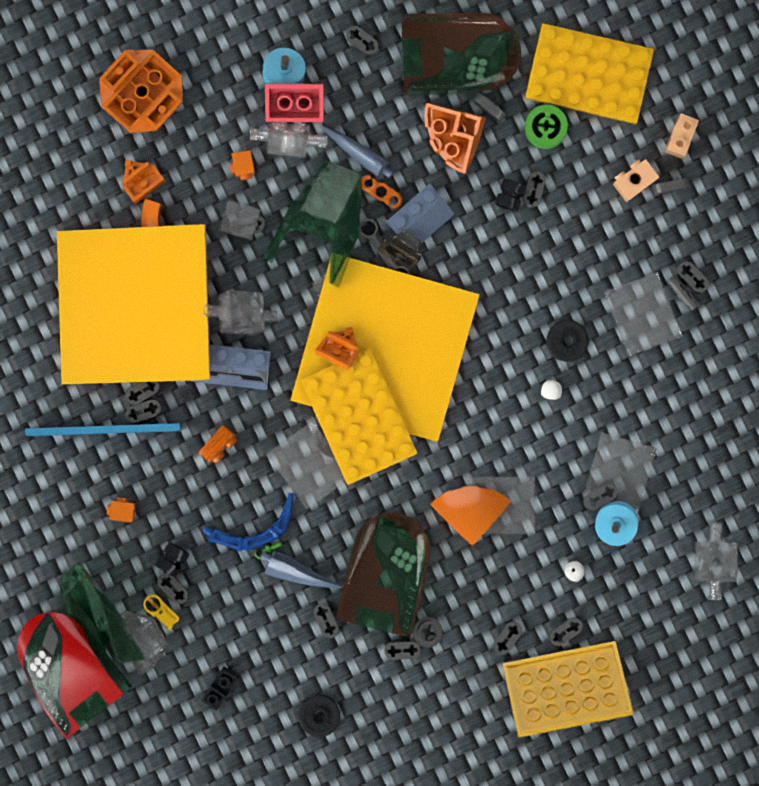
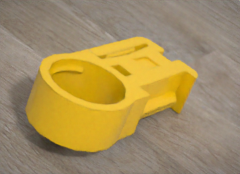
M150 594L144 599L143 605L146 612L153 617L156 616L162 624L168 626L167 630H170L179 621V616L162 601L160 596ZM150 597L157 598L160 602V607ZM146 601L152 604L156 611L148 610Z

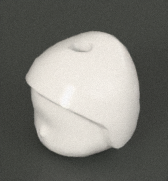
M548 380L542 386L541 395L546 399L552 400L561 398L562 386L555 380Z
M578 561L567 563L565 566L566 577L573 582L580 581L584 576L583 565Z

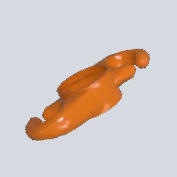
M365 175L361 178L360 186L362 190L376 200L383 201L389 206L391 205L390 199L397 197L398 202L393 204L391 208L397 209L402 205L403 199L401 194L385 183H380L373 178L372 186L366 187L365 181L371 179V175ZM378 187L386 188L387 194L384 197L376 195Z

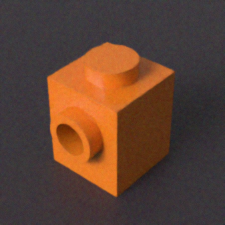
M251 150L232 153L231 173L235 174L236 178H240L241 181L252 179V176L255 175Z
M117 497V500H112L111 504L107 506L109 520L133 523L137 503L128 502V498Z

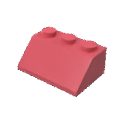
M265 83L266 122H323V84Z

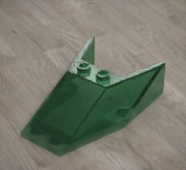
M326 161L288 208L262 258L273 263L279 244L291 230H299L329 241L331 244L330 284L339 288L359 236L362 174Z
M76 563L59 579L63 614L71 617L81 625L87 640L92 641L91 648L107 673L106 647L110 643H112L118 664L146 660L120 613L83 565Z

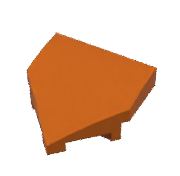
M125 161V173L122 180L123 189L135 204L166 182L155 166L149 162Z
M346 328V331L340 332L328 331V336L315 349V354L348 371L358 357V346L354 338L353 328Z

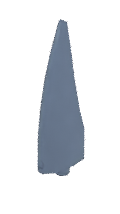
M325 125L321 126L346 153L378 178L381 174L388 178L392 176L393 171L387 168L389 162L352 138Z
M273 550L272 555L265 552L261 554L260 559L268 562L265 570L267 575L310 586L342 587L341 584L314 572L288 555Z

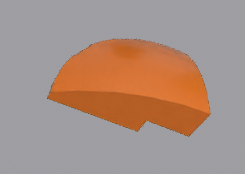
M426 103L425 127L428 128L429 142L432 148L445 160L448 166L466 174L476 152L486 117Z
M462 486V488L449 490L441 494L430 505L473 546L511 503V500L493 489L481 488L479 486Z

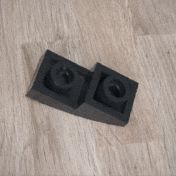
M223 666L201 701L217 711L240 676Z

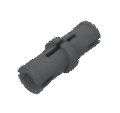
M676 274L666 281L677 294L676 297L684 302L690 312L700 304L690 293V289L685 287Z

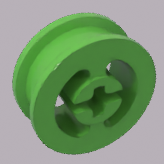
M541 105L534 108L529 113L525 123L527 139L532 145L540 149H551L558 146L565 138L568 123L566 116L559 108L553 105ZM543 115L544 117L538 123L537 131L542 136L539 138L533 132L532 123L536 117ZM553 116L560 124V132L556 137L549 139L548 136L553 134L554 128H548V131H544V127L539 126H544L545 123H548L549 127H554L555 122L550 118Z

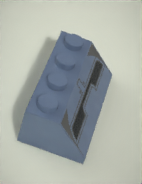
M209 344L210 380H191V382L267 390L272 352Z

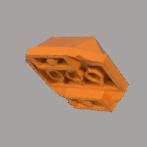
M125 50L99 78L101 107L131 134L158 131L183 103L182 75L154 50ZM141 88L147 89V94L144 97L138 96V91Z

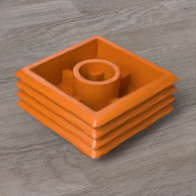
M221 426L199 451V455L205 457V460L208 462L218 463L225 455L223 451L226 448H231L237 442V433L231 431V428H228V426Z

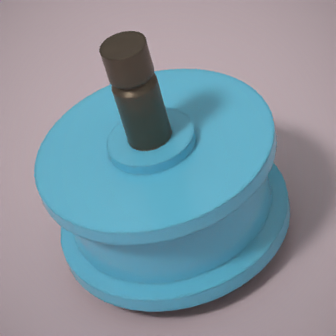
M290 48L273 50L264 60V83L303 84L306 68L304 59L298 52Z
M611 501L603 505L597 514L595 521L596 532L599 538L609 545H625L637 533L638 515L635 509L628 503Z

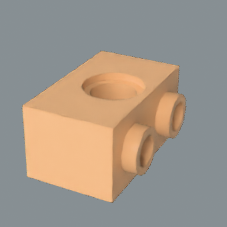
M680 114L676 120L665 153L683 159L686 156L699 120Z
M646 159L642 162L637 160L630 166L632 170L628 173L623 171L615 177L617 181L613 185L626 202L659 178ZM637 175L640 182L633 184L630 181V176Z

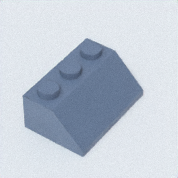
M428 184L388 219L386 224L412 252L447 222L454 213L433 186Z

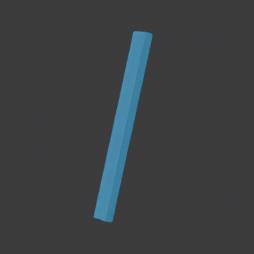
M181 423L27 428L25 433L27 436L168 432L180 431Z

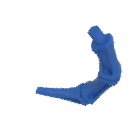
M289 493L279 519L272 524V527L258 535L243 538L242 536L230 535L217 528L213 531L207 525L202 532L209 536V542L221 544L238 551H249L277 540L281 535L285 534L288 527L294 493Z

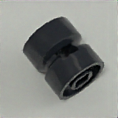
M503 178L500 187L502 193L497 195L495 205L506 210L518 212L521 204L519 198L523 197L527 186L517 181Z
M169 541L163 550L165 554L160 555L155 566L170 576L176 577L181 570L180 564H184L190 554Z

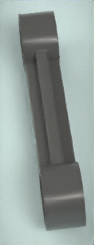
M369 218L362 220L359 224L360 235L370 240L387 267L395 271L403 269L410 275L406 267L400 266L377 232V223ZM366 221L372 222L375 226V231L371 235H365L361 231V227Z

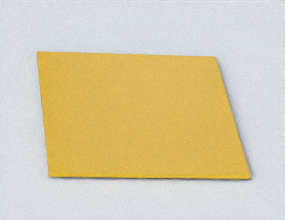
M205 224L57 231L62 384L210 380Z
M332 253L290 401L312 406L300 380L335 365L316 355L315 349L328 336V331L340 332L352 327L358 346V354L371 349L408 433L438 442L480 294Z

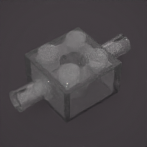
M272 122L268 130L250 129V140L267 141L268 154L306 157L309 146L327 147L328 136L311 134L310 126H306V123L295 122L294 124Z
M228 290L218 295L219 306L206 304L203 311H208V313L204 312L205 317H219L220 333L254 336L265 331V321L276 322L277 316H273V314H277L276 310H264L263 293Z
M717 522L710 523V540L695 541V580L708 581L710 583L709 600H722L721 583L737 582V543L723 542L722 523ZM715 557L720 559V563H716V566L712 563Z

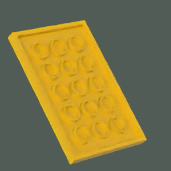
M542 23L525 99L637 124L654 49Z
M371 349L359 353L348 371L335 364L300 380L347 485L418 454Z
M616 641L503 663L518 738L633 715Z

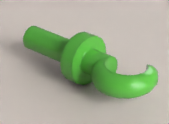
M278 542L271 546L268 544L262 551L271 554L272 550L281 547L282 543ZM255 550V557L260 559V557L257 555V550Z

